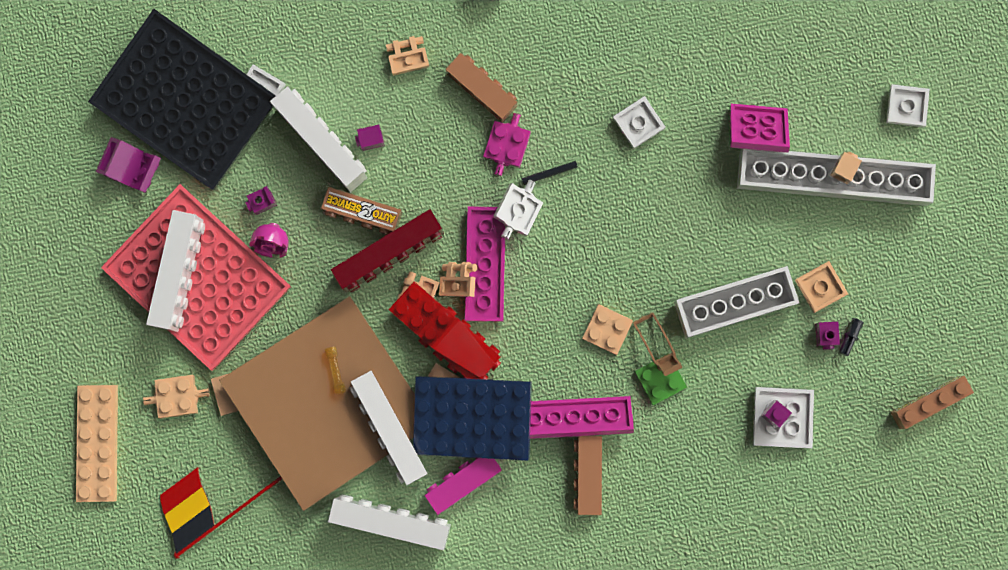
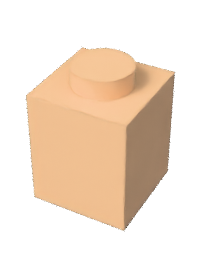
M844 152L840 155L830 176L848 184L852 181L862 160L858 159V156L852 152Z

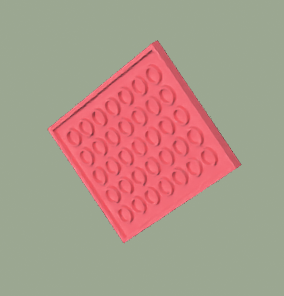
M179 184L101 268L149 312L172 210L196 214L203 219L205 230L199 239L201 248L199 253H196L195 261H197L195 271L191 274L192 287L186 296L188 298V305L186 309H183V326L179 328L178 332L168 331L211 371H214L292 286L189 191Z

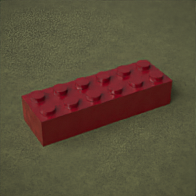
M431 209L330 270L341 288L346 293L349 291L353 293L361 288L360 285L362 283H370L377 278L376 275L380 272L386 273L393 269V264L398 261L403 263L410 258L409 255L413 252L419 253L426 248V244L431 241L436 243L443 238L441 235L444 234L443 228Z

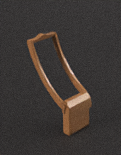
M653 312L632 322L654 364L657 365L659 371L661 370L664 376L682 368L668 337ZM651 317L655 319L672 353L656 361L637 327V324Z

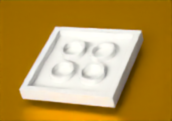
M755 387L753 445L812 448L814 390ZM773 400H778L792 412L780 428H775L761 416Z

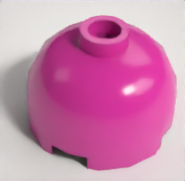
M269 223L261 225L254 230L249 246H253L255 248L254 252L262 256L272 258V254H275L282 258L286 256L289 239L286 232L278 224Z

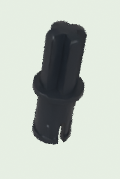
M852 318L847 332L844 333L845 339L839 350L840 354L849 356L854 342L859 340L858 335L864 324L863 321Z

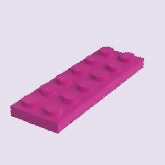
M468 206L466 262L476 264L477 270L469 273V277H475L474 297H465V321H504L505 239L501 236L505 230V225L493 217L498 207Z
M630 396L531 401L530 439L634 433Z

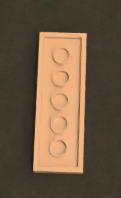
M118 385L77 386L76 502L117 501Z

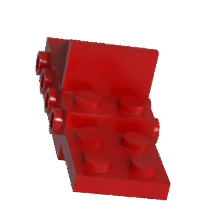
M415 281L389 308L390 312L420 337L418 341L425 348L430 346L435 351L432 354L440 361L444 358L449 363L447 367L455 374L459 371L464 376L463 378L487 379L488 376L486 374L489 370L495 371L501 364L499 361L501 356L498 355L500 351L494 345L489 347L484 342L486 340L484 336L478 331L474 334L470 330L471 325L464 319L456 318L455 315L457 313L452 308L442 306Z

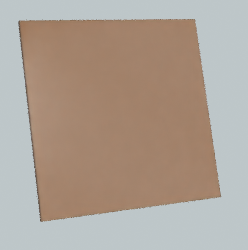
M350 296L219 380L303 511L389 455L386 448L382 449L377 440L380 438L378 432L372 431L368 423L371 421L369 415H364L361 411L359 397L354 398L350 387H352L351 381L372 371L409 441L414 438L415 394Z

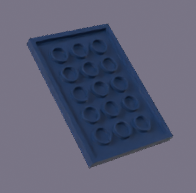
M416 376L413 444L417 455L528 461L530 459L532 381Z

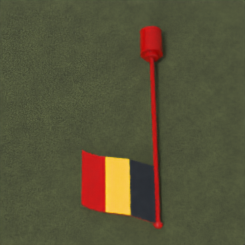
M198 467L160 495V501L173 536L176 551L173 555L174 558L179 559L181 554L281 481L282 477L280 476L216 524H214L211 505L201 484Z

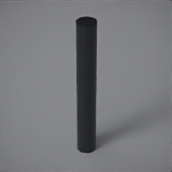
M572 161L521 179L523 185H527L528 180L536 182L578 168L576 161Z

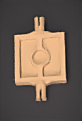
M194 375L155 380L154 396L143 397L144 405L155 404L159 419L198 414L197 403L199 397H209L210 393L207 392L210 391L209 388L198 390L195 385Z

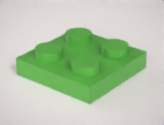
M654 362L634 371L652 405L687 388L678 370L664 376Z

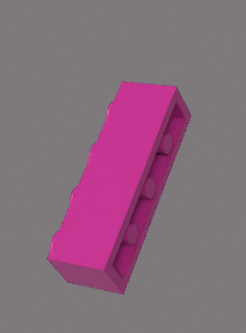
M476 458L471 464L467 461L458 467L460 469L458 473L454 475L451 472L443 477L444 482L437 486L435 483L426 489L428 493L424 496L438 515L502 471L497 461L488 458Z

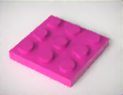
M731 103L730 147L789 153L788 108Z

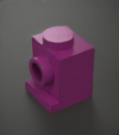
M268 186L247 195L248 201H245L250 212L253 211L256 215L277 206ZM261 197L262 202L256 203V199Z

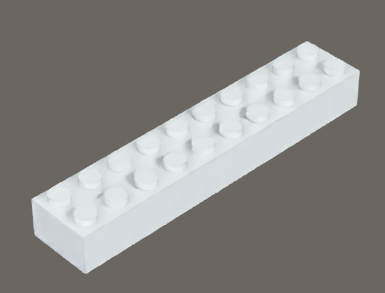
M741 149L737 189L928 206L934 200L936 164L858 157L862 162L852 181L845 184L830 176L840 157L838 155Z

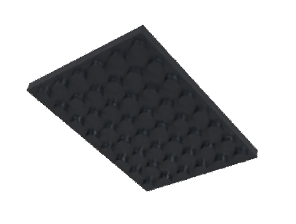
M153 9L88 102L214 191L274 107L270 101L276 95L156 9Z

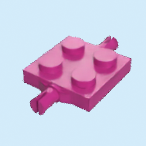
M513 113L511 123L494 121L483 157L497 163L494 173L497 176H502L504 166L521 167L531 131L517 126L521 115Z

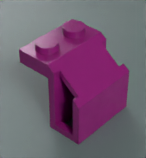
M111 137L95 172L146 193L161 158Z

